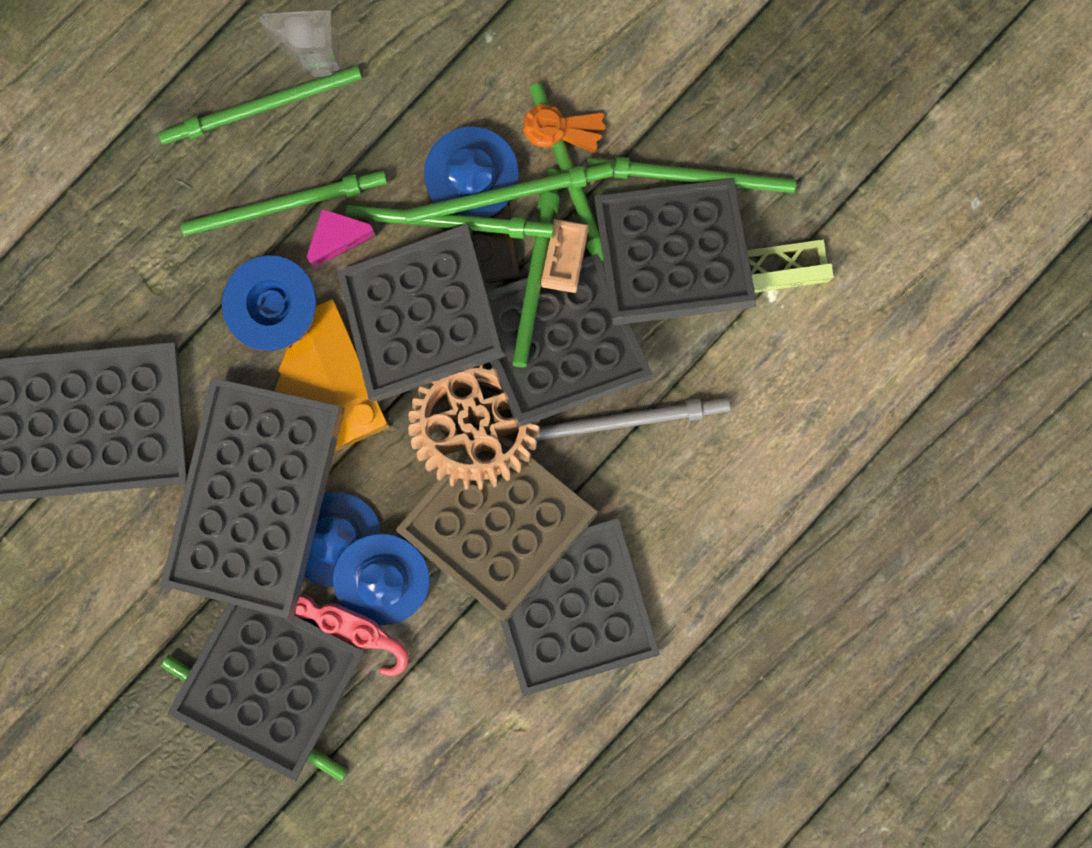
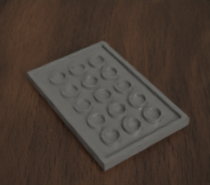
M170 342L0 359V502L186 484L188 465L177 343Z
M212 378L160 586L287 619H294L345 408Z

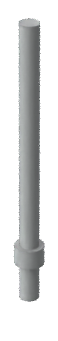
M698 398L686 400V404L542 425L539 426V436L533 438L537 441L688 418V421L701 420L704 415L730 412L729 398L702 402Z

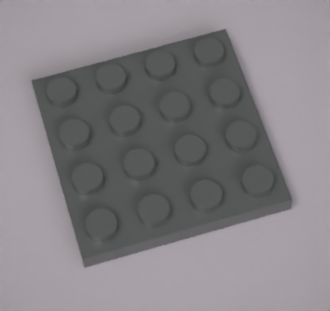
M734 178L594 196L613 326L756 307V295Z
M468 224L337 271L370 401H380L506 356L473 232Z
M598 254L583 259L576 293L544 287L540 288L527 366L524 368L516 367L512 363L528 278L489 291L506 353L505 357L490 363L518 428L652 380L651 369L630 324L613 326L605 269Z
M619 518L587 527L507 622L501 621L523 696L660 655Z
M228 603L167 714L296 782L361 661L364 652L294 616V619H287Z

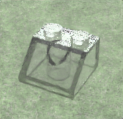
M331 10L259 14V21L269 40L305 72H310L313 76H328L332 74V71L340 70L338 28Z

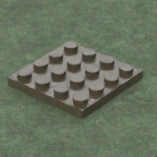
M502 436L498 439L502 453L506 454L514 443L506 436ZM465 451L455 461L470 465ZM482 451L476 457L480 461L486 462L492 460L495 455L489 451ZM531 457L529 462L519 459L522 465L520 473L511 467L509 468V481H506L501 474L498 475L496 487H493L489 479L484 480L483 489L481 490L478 488L476 481H471L467 490L464 489L463 479H458L452 487L450 485V475L446 474L432 487L396 529L399 535L410 542L504 623L507 622L598 515L594 508Z

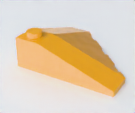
M331 299L318 305L309 330L291 348L287 347L278 373L281 374L274 392L344 407L345 410L334 451L336 452L389 428L390 425L379 401L372 402L368 399L357 351L334 300Z

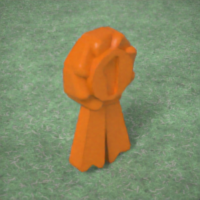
M539 104L525 114L523 119V132L533 145L550 148L562 139L591 153L597 150V142L602 137L600 134L593 132H603L606 126L602 122L604 113L564 118L557 107L546 104Z

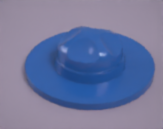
M462 127L442 136L431 148L424 167L425 185L434 203L518 184L519 178L518 163L509 144L498 134L481 127ZM510 200L453 213V215L489 218L504 209Z
M260 256L239 266L227 281L222 297L223 316L232 334L245 345L263 351L284 349L300 340L309 330L317 307L316 292L310 277L299 265L280 256Z
M324 493L304 575L307 579L319 585L334 587V569L342 551L351 542L362 536L382 533L379 519L367 503L348 493Z
M372 533L354 540L342 551L335 565L333 585L337 599L342 607L366 616L378 625H390L407 619L420 608L429 588V570L422 553L405 538L390 533Z

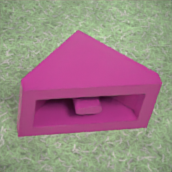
M322 209L307 258L313 268L376 237L368 223Z

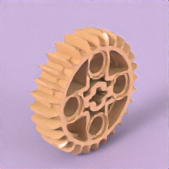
M485 364L478 366V368H471L428 384L430 389L419 387L418 393L421 399L413 398L412 407L416 411H410L408 415L410 423H413L408 427L409 435L415 436L411 439V446L413 449H419L417 451V459L419 461L428 459L425 464L427 472L438 467L437 479L439 481L446 474H449L452 487L458 479H463L464 489L466 490L469 488L471 481H476L480 490L483 489L485 479H489L493 487H496L497 476L500 474L506 481H509L510 467L520 473L522 465L519 459L529 462L531 454L527 449H536L537 441L533 437L539 436L540 428L535 424H538L540 420L518 428L514 417L503 418L499 414L502 410L510 408L493 367L491 370L485 369ZM479 385L493 388L502 394L484 399ZM460 388H466L472 392L467 397H458L454 394ZM446 395L450 410L430 417L436 402ZM492 413V422H493V424L490 426V415H489V414ZM469 418H472L477 425H480L479 431L469 423ZM458 423L459 435L456 436L455 425ZM437 430H444L449 433V436L444 440H436L431 437ZM519 431L511 449L506 454H503L498 438ZM464 449L470 465L455 462L445 457V455ZM482 451H489L495 455L492 460L486 462L480 461L476 456Z

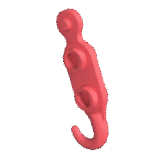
M306 594L299 595L295 612L296 617L300 619L311 618L315 620L317 626L325 633H329L362 649H385L392 652L397 658V664L391 668L381 667L379 669L381 674L396 676L405 670L409 659L406 648L397 639L383 631L375 621L338 604L329 603L320 606L310 596Z

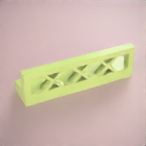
M824 240L747 250L748 258L761 257L757 264L749 259L750 266L753 268L751 274L755 293L827 283L834 278L832 263L827 264ZM817 249L819 265L801 267L795 262L802 251ZM796 252L792 259L784 254ZM770 255H777L788 263L781 271L767 272L760 267L765 258Z

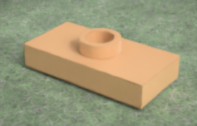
M554 219L555 233L554 237L550 238L541 287L576 293L589 225Z

